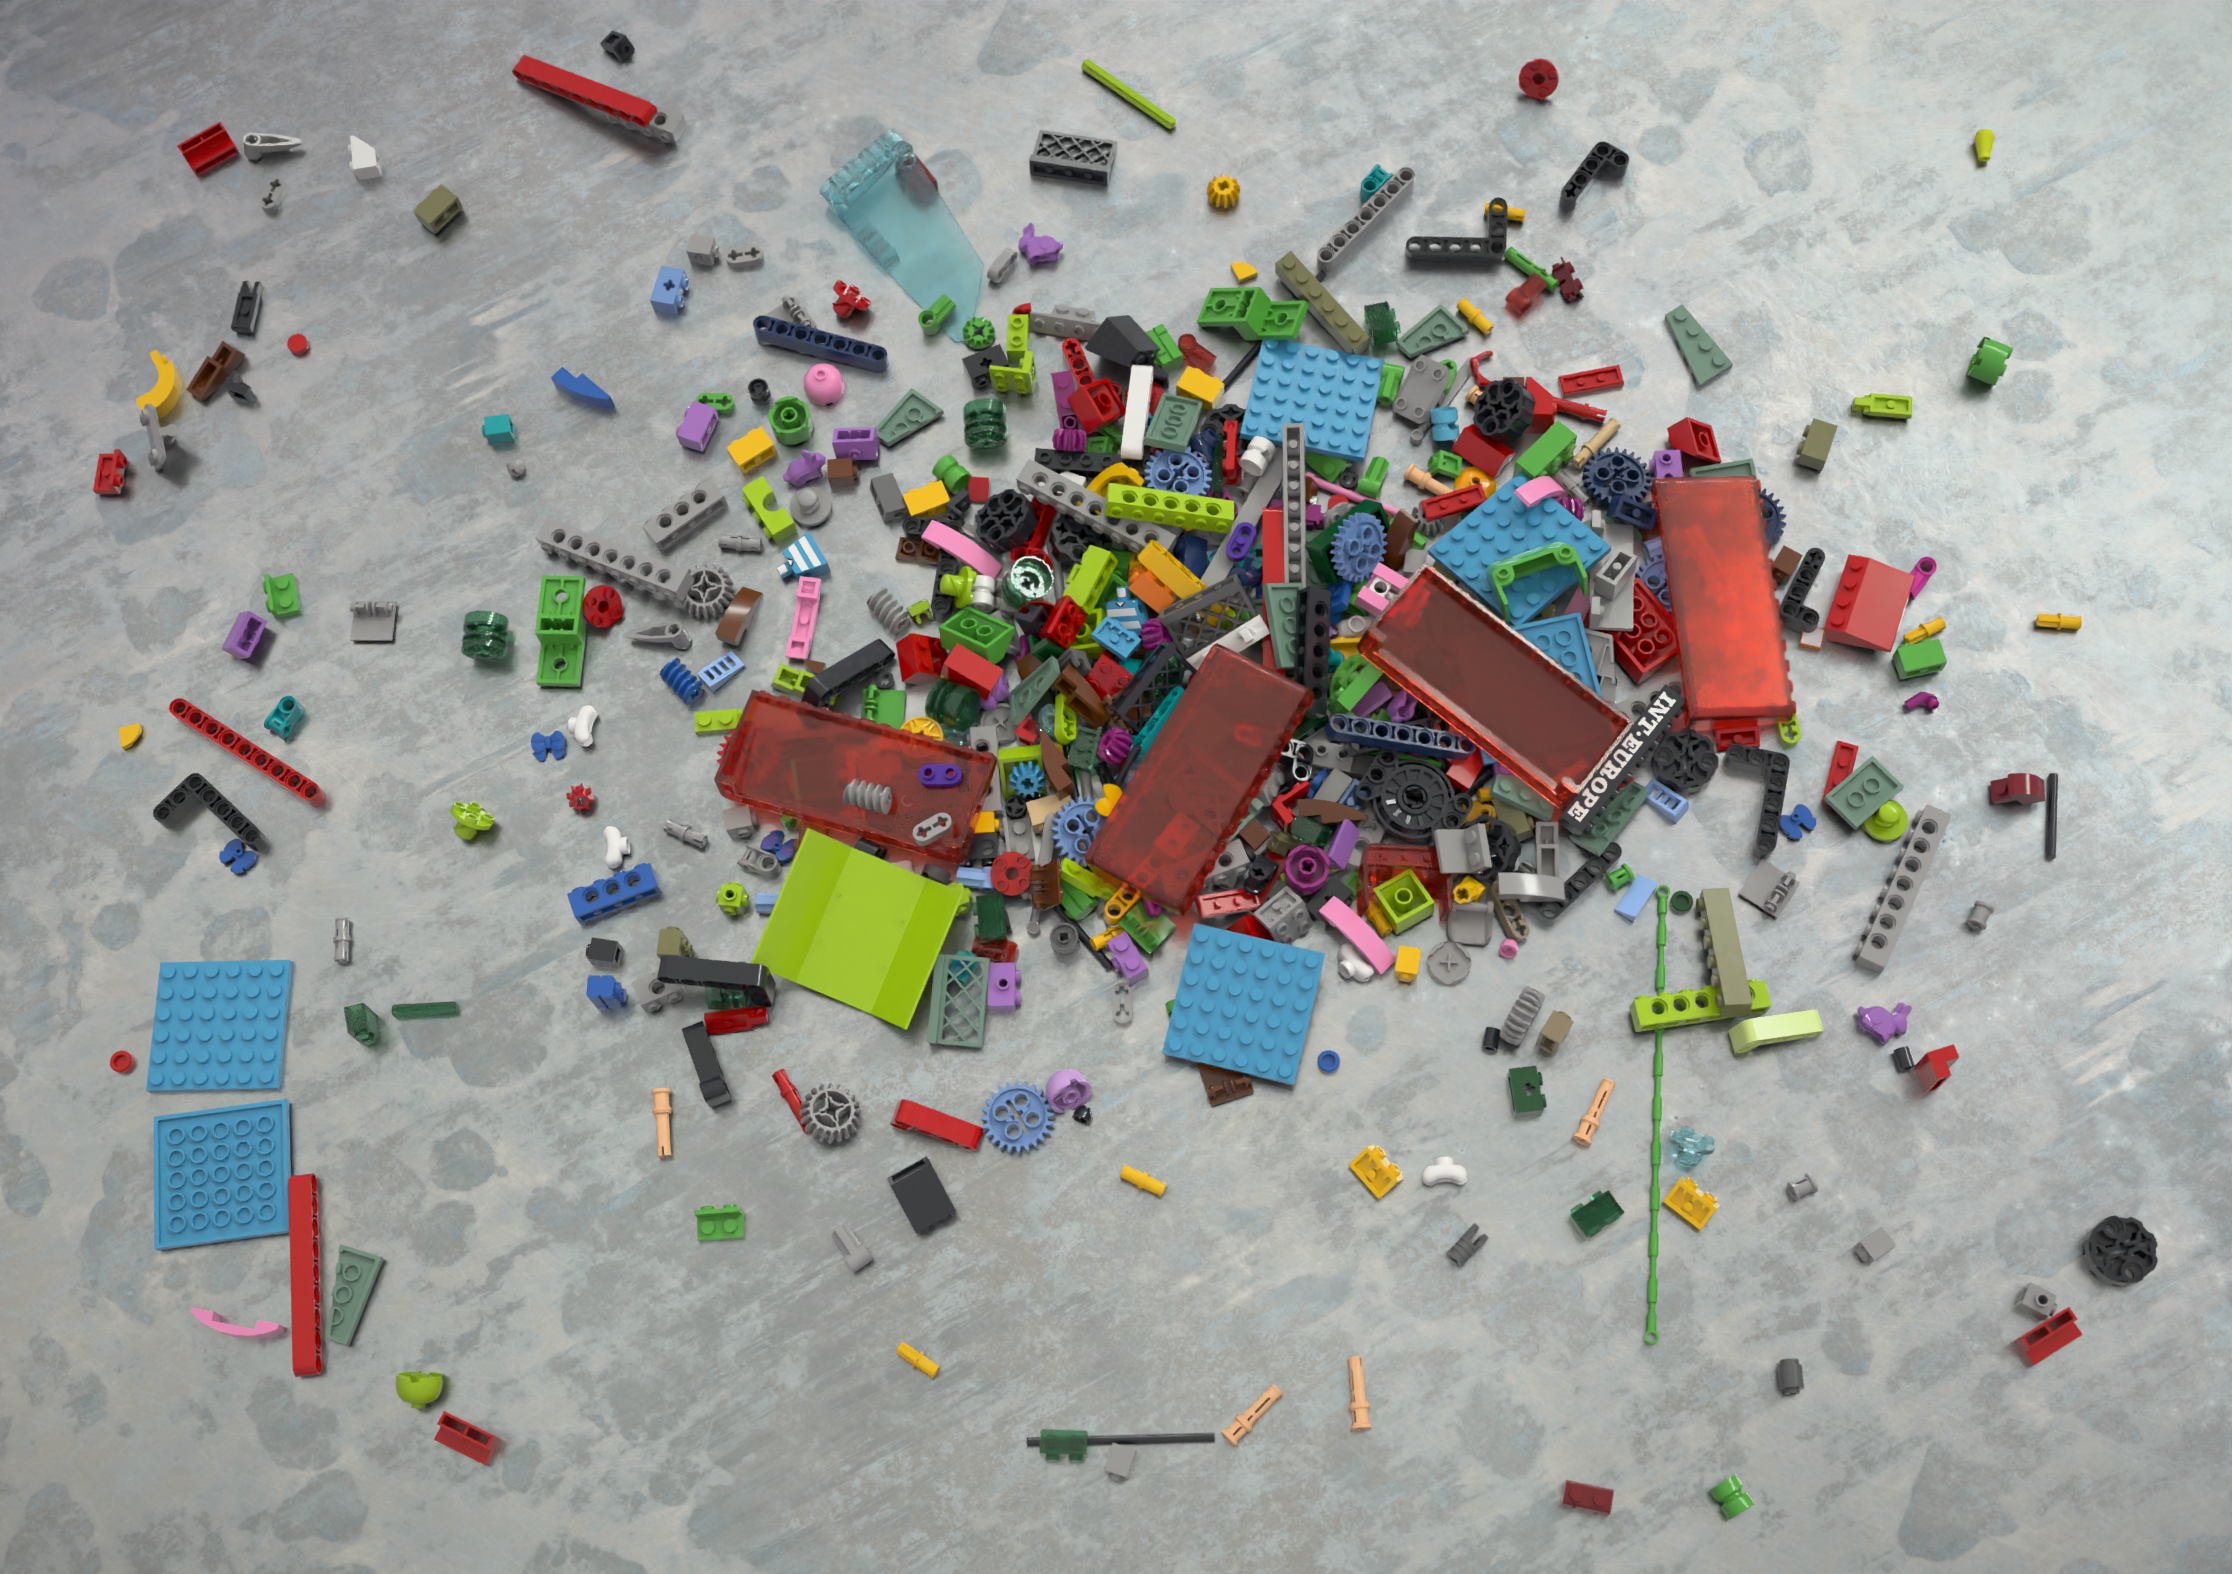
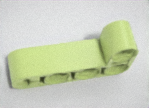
M1808 1010L1744 1020L1728 1032L1734 1052L1743 1053L1754 1049L1758 1045L1815 1037L1823 1034L1824 1030L1818 1011Z

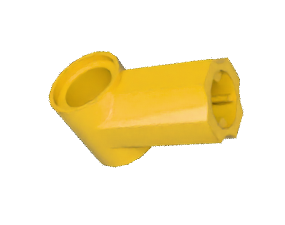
M1467 875L1461 884L1455 887L1453 891L1454 900L1459 904L1471 901L1478 902L1487 888Z

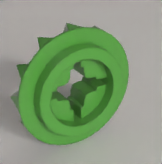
M974 317L971 320H967L964 325L963 339L972 348H986L994 340L995 328L991 321L986 320L984 317ZM974 328L978 330L982 328L984 337L980 335L974 336Z

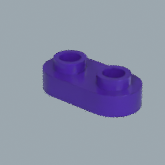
M1243 522L1236 526L1226 546V556L1230 561L1240 562L1245 559L1246 554L1249 552L1256 537V529L1251 523Z
M926 764L918 771L920 783L928 788L955 787L961 783L963 778L961 769L955 764ZM927 772H932L931 776H925ZM948 772H954L952 776H947Z

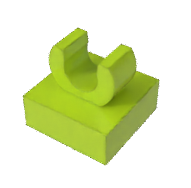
M925 598L906 607L909 615L915 616V620L919 624L922 623L920 620V614L925 613L928 619L932 618L930 611L926 610L931 606Z

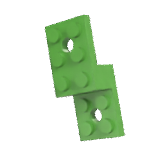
M1260 287L1210 288L1197 323L1200 327L1234 326L1245 340H1296L1309 304L1306 301H1271Z
M542 575L535 635L541 643L536 680L538 686L580 687L587 631L581 619L586 582L584 576ZM566 593L567 597L564 600H556L558 594ZM559 661L566 662L562 669H556L555 665Z

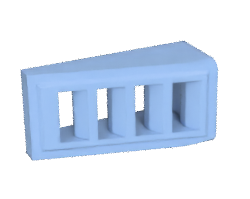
M729 651L704 667L697 675L713 693L744 668L745 664L732 651ZM731 659L736 665L732 667L728 660ZM725 664L729 670L725 671L721 666ZM717 669L722 673L720 676L715 672ZM711 674H712L713 677L715 678L714 680H711V679L709 678V676H710Z
M1652 779L1647 784L1646 788L1649 795L1645 801L1667 818L1677 823L1689 809L1688 800L1655 779ZM1657 788L1658 791L1651 797L1650 794ZM1662 794H1665V796L1659 802L1658 799L1661 797ZM1671 799L1672 802L1668 805V807L1665 806L1667 802Z

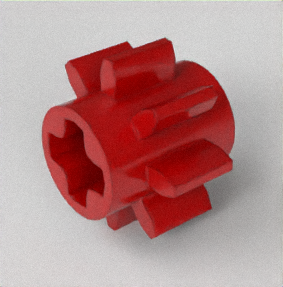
M583 783L580 786H571L572 792L566 793L567 799L570 800L569 807L575 806L578 812L584 808L589 809V802H594V797L590 795L592 793L591 787L586 789L583 787Z

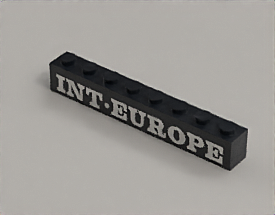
M1665 684L1562 813L1557 822L1577 837L1582 832L1587 834L1594 825L1591 822L1595 816L1600 818L1607 809L1604 805L1607 800L1613 801L1619 794L1618 786L1622 782L1626 785L1633 776V773L1630 771L1634 766L1639 768L1645 761V752L1648 749L1652 752L1660 742L1656 738L1660 733L1665 735L1672 727V724L1669 723L1672 718L1678 719L1685 710L1683 704L1686 702V699Z

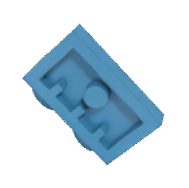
M1108 616L1091 634L1093 640L1125 662L1134 651L1138 652L1141 646V639L1135 632L1128 631L1116 619L1112 620Z

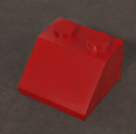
M1526 377V390L1533 394L1536 403L1533 410L1535 416L1531 425L1524 430V434H1544L1554 425L1557 404L1553 403L1552 394L1532 377Z
M1108 378L1082 385L1067 398L1087 434L1105 428L1126 414V408Z

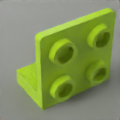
M1025 351L1024 358L1020 359L1019 368L990 365L989 373L992 388L998 391H1016L1021 394L1033 393L1037 374L1034 352Z

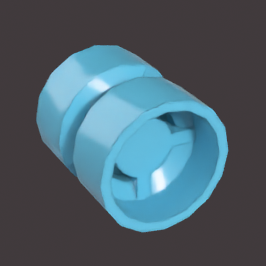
M1441 407L1430 410L1431 422L1435 424L1432 427L1433 440H1452L1460 436L1459 425L1455 423L1458 420L1457 407Z

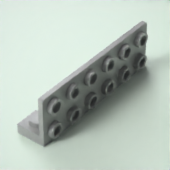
M1592 510L1590 529L1611 546V552L1590 569L1589 629L1633 631V575L1613 601L1594 591L1595 582L1593 579L1597 571L1603 568L1608 557L1613 555L1618 547L1633 554L1634 527L1632 525L1605 524V519H1601V510Z

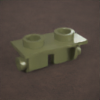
M1281 830L1279 833L1270 831L1274 839L1269 841L1268 848L1272 852L1285 856L1288 849H1290V853L1298 846H1310V841L1302 837L1294 839L1287 832Z

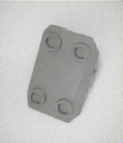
M1424 355L1416 358L1394 401L1393 411L1418 424L1429 420L1431 417L1430 410L1435 409L1436 405L1441 406L1445 400L1446 395L1443 394V391L1450 379L1448 367Z
M145 404L142 414H140V422L142 426L147 428L151 446V454H148L150 466H155L156 470H160L167 457L164 444L171 445L174 442L178 428L173 424L167 427H160L156 408L152 404Z
M1458 878L1449 887L1447 929L1449 938L1452 943L1486 945L1492 937L1494 901L1490 900L1487 893L1490 883L1476 880L1487 888L1478 902L1471 901L1459 904L1454 900L1453 891L1464 879Z

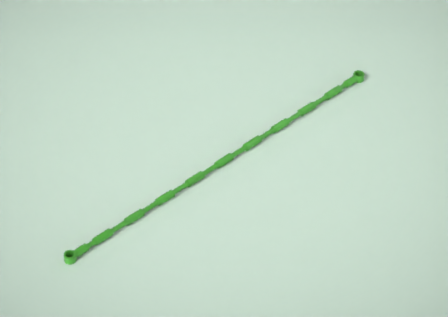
M1660 885L1656 890L1659 914L1657 927V946H1659L1658 966L1656 967L1657 994L1662 993L1665 989L1666 967L1664 966V947L1666 946L1667 930L1665 915L1667 914V898L1670 894V889L1666 885ZM1665 890L1667 895H1661L1659 891ZM1657 1008V1009L1655 1010V1014L1660 1015L1661 1012H1660V1010ZM1664 1028L1655 1029V1097H1653L1652 1117L1654 1121V1142H1652L1651 1154L1653 1183L1650 1192L1652 1221L1651 1232L1649 1233V1256L1651 1260L1650 1278L1648 1279L1649 1313L1647 1314V1332L1644 1335V1341L1648 1345H1655L1659 1340V1334L1656 1332L1657 1314H1655V1303H1657L1658 1287L1656 1257H1658L1659 1247L1657 1217L1660 1208L1658 1178L1659 1166L1661 1165V1142H1659L1660 1121H1662L1661 1077L1663 1076L1662 1033H1664ZM1653 1334L1656 1338L1655 1341H1649L1647 1335Z

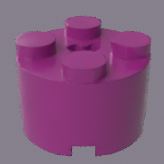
M1301 845L1294 848L1289 853L1285 862L1284 878L1287 885L1300 895L1318 892L1327 881L1330 869L1329 859L1325 852L1318 847ZM1305 867L1306 870L1311 869V871H1303V868Z

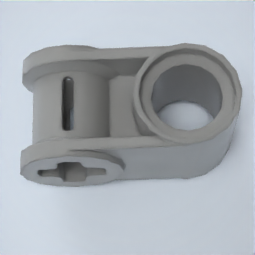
M752 844L746 845V851L742 859L737 862L742 868L770 879L778 877L782 870L780 863L773 854L761 850ZM774 863L772 868L765 869L767 864Z

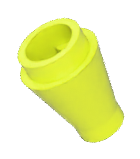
M1990 129L1978 130L1976 136H1974L1979 161H1989L1991 159L1995 135Z

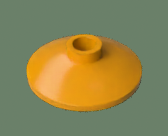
M1476 466L1463 469L1460 472V476L1454 482V490L1456 491L1476 485L1472 481H1478L1481 483L1487 499L1496 491L1495 478L1493 479Z

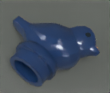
M1208 428L1201 434L1194 435L1190 439L1188 447H1191V451H1198L1205 455L1207 461L1212 463L1214 461L1212 450L1213 447L1217 446L1220 439L1213 430Z

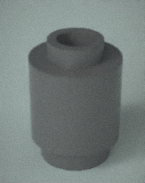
M1799 1359L1780 1360V1366H1778L1780 1390L1785 1391L1787 1395L1800 1394V1390L1804 1389L1802 1365L1799 1364Z

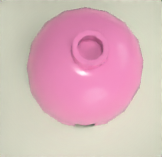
M822 363L811 367L806 372L804 391L811 402L825 406L826 403H835L842 397L845 390L844 379L836 367Z

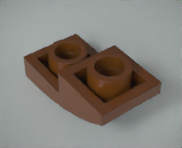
M900 537L895 558L916 563L937 564L940 548L937 549L923 539L920 542Z

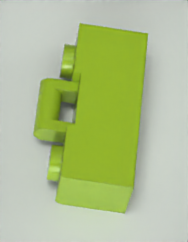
M1090 545L1082 556V565L1074 564L1065 581L1068 587L1064 590L1063 596H1070L1088 616L1092 613L1118 563L1112 552Z

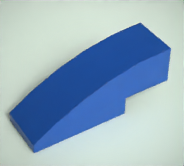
M561 367L551 377L557 389L577 401L600 408L613 409L615 407L611 396L583 373L575 378L565 368Z

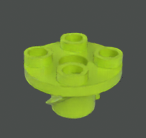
M963 566L958 576L944 574L941 578V593L954 596V604L957 608L963 609L966 604L971 605L973 601V592L971 590L972 584L976 581V571H972L971 567Z
M1891 799L1863 823L1862 827L1873 838L1889 843L1898 839L1905 832L1908 825V816L1902 805Z
M455 801L450 810L451 815L458 821L456 826L453 827L455 834L466 840H470L474 835H477V830L490 829L495 818L481 810L482 806L476 802L466 804Z

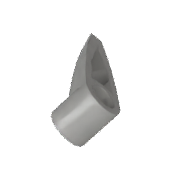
M248 133L243 137L245 156L255 160L259 159L263 153L289 150L301 145V139L275 134Z
M677 621L651 625L627 632V638L655 643L672 642L678 649L685 648L691 641L688 632Z

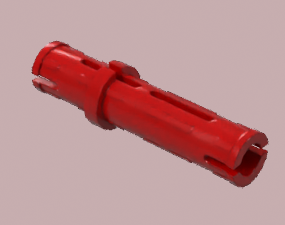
M1553 396V403L1557 404L1558 411L1580 416L1583 420L1588 418L1604 423L1606 417L1602 416L1607 414V410L1591 407L1588 403L1583 405Z
M780 1069L772 1074V1078L781 1091V1097L785 1098L803 1132L808 1133L805 1132L807 1124H801L803 1116H800L799 1113L803 1108L801 1107L802 1100L797 1093L798 1089L788 1078L785 1069Z

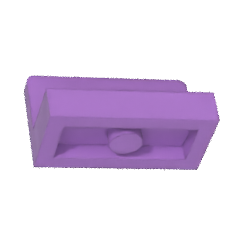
M1380 681L1365 693L1351 709V712L1357 717L1369 718L1373 712H1378L1386 704L1390 703L1394 696L1385 683Z
M1344 819L1342 825H1338L1326 855L1329 859L1330 868L1345 869L1360 834V830L1348 819Z

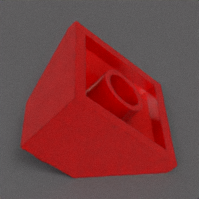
M1686 417L1667 428L1668 440L1672 447L1716 464L1722 463L1711 425Z

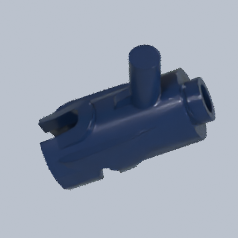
M1247 553L1242 567L1232 569L1228 576L1230 577L1237 573L1241 585L1246 589L1258 587L1263 580L1261 569L1252 566L1254 559L1252 553Z

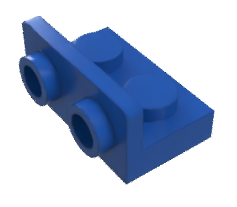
M1342 579L1335 585H1328L1327 590L1331 591L1330 621L1333 625L1339 623L1341 612L1348 607L1353 585L1351 581Z

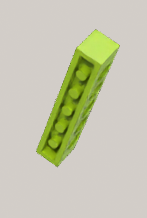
M1109 483L1105 495L1104 516L1230 534L1234 521V501Z
M1748 980L1752 999V1006L1748 1015L1766 1013L1772 1007L1766 981ZM1712 985L1704 986L1697 991H1692L1690 988L1683 989L1677 994L1662 992L1657 994V997L1649 998L1648 995L1638 996L1629 1006L1635 1032L1739 1016H1721L1720 1009L1716 1008L1715 1005L1716 989L1712 988ZM1695 1000L1701 1001L1704 1004V1008L1698 1007ZM1673 1004H1679L1683 1011H1677ZM1652 1007H1657L1661 1014H1655L1652 1011Z

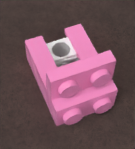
M1379 562L1366 586H1363L1358 593L1355 604L1406 634L1409 628L1414 629L1420 620L1417 617L1420 611L1423 612V609L1430 602L1428 600L1430 592L1424 588L1426 580L1418 577L1416 582L1413 583ZM1375 588H1382L1384 593L1376 592Z

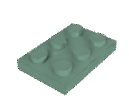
M1871 756L1824 797V800L1856 830L1873 816L1883 804H1886L1902 791L1904 786L1877 759Z

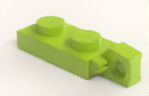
M1870 393V395H1864V398L1854 397L1852 410L1863 411V414L1871 416L1911 419L1912 397Z
M742 709L695 712V733L697 735L730 732L731 729L737 732V725H740L742 728L745 722L752 725L754 715L753 712H743Z
M1066 857L1060 864L1062 869L1061 878L1093 898L1098 896L1108 902L1117 891L1113 885L1106 883L1096 874L1089 872Z

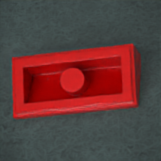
M1756 723L1712 728L1716 751H1726L1732 744L1760 747L1759 725Z

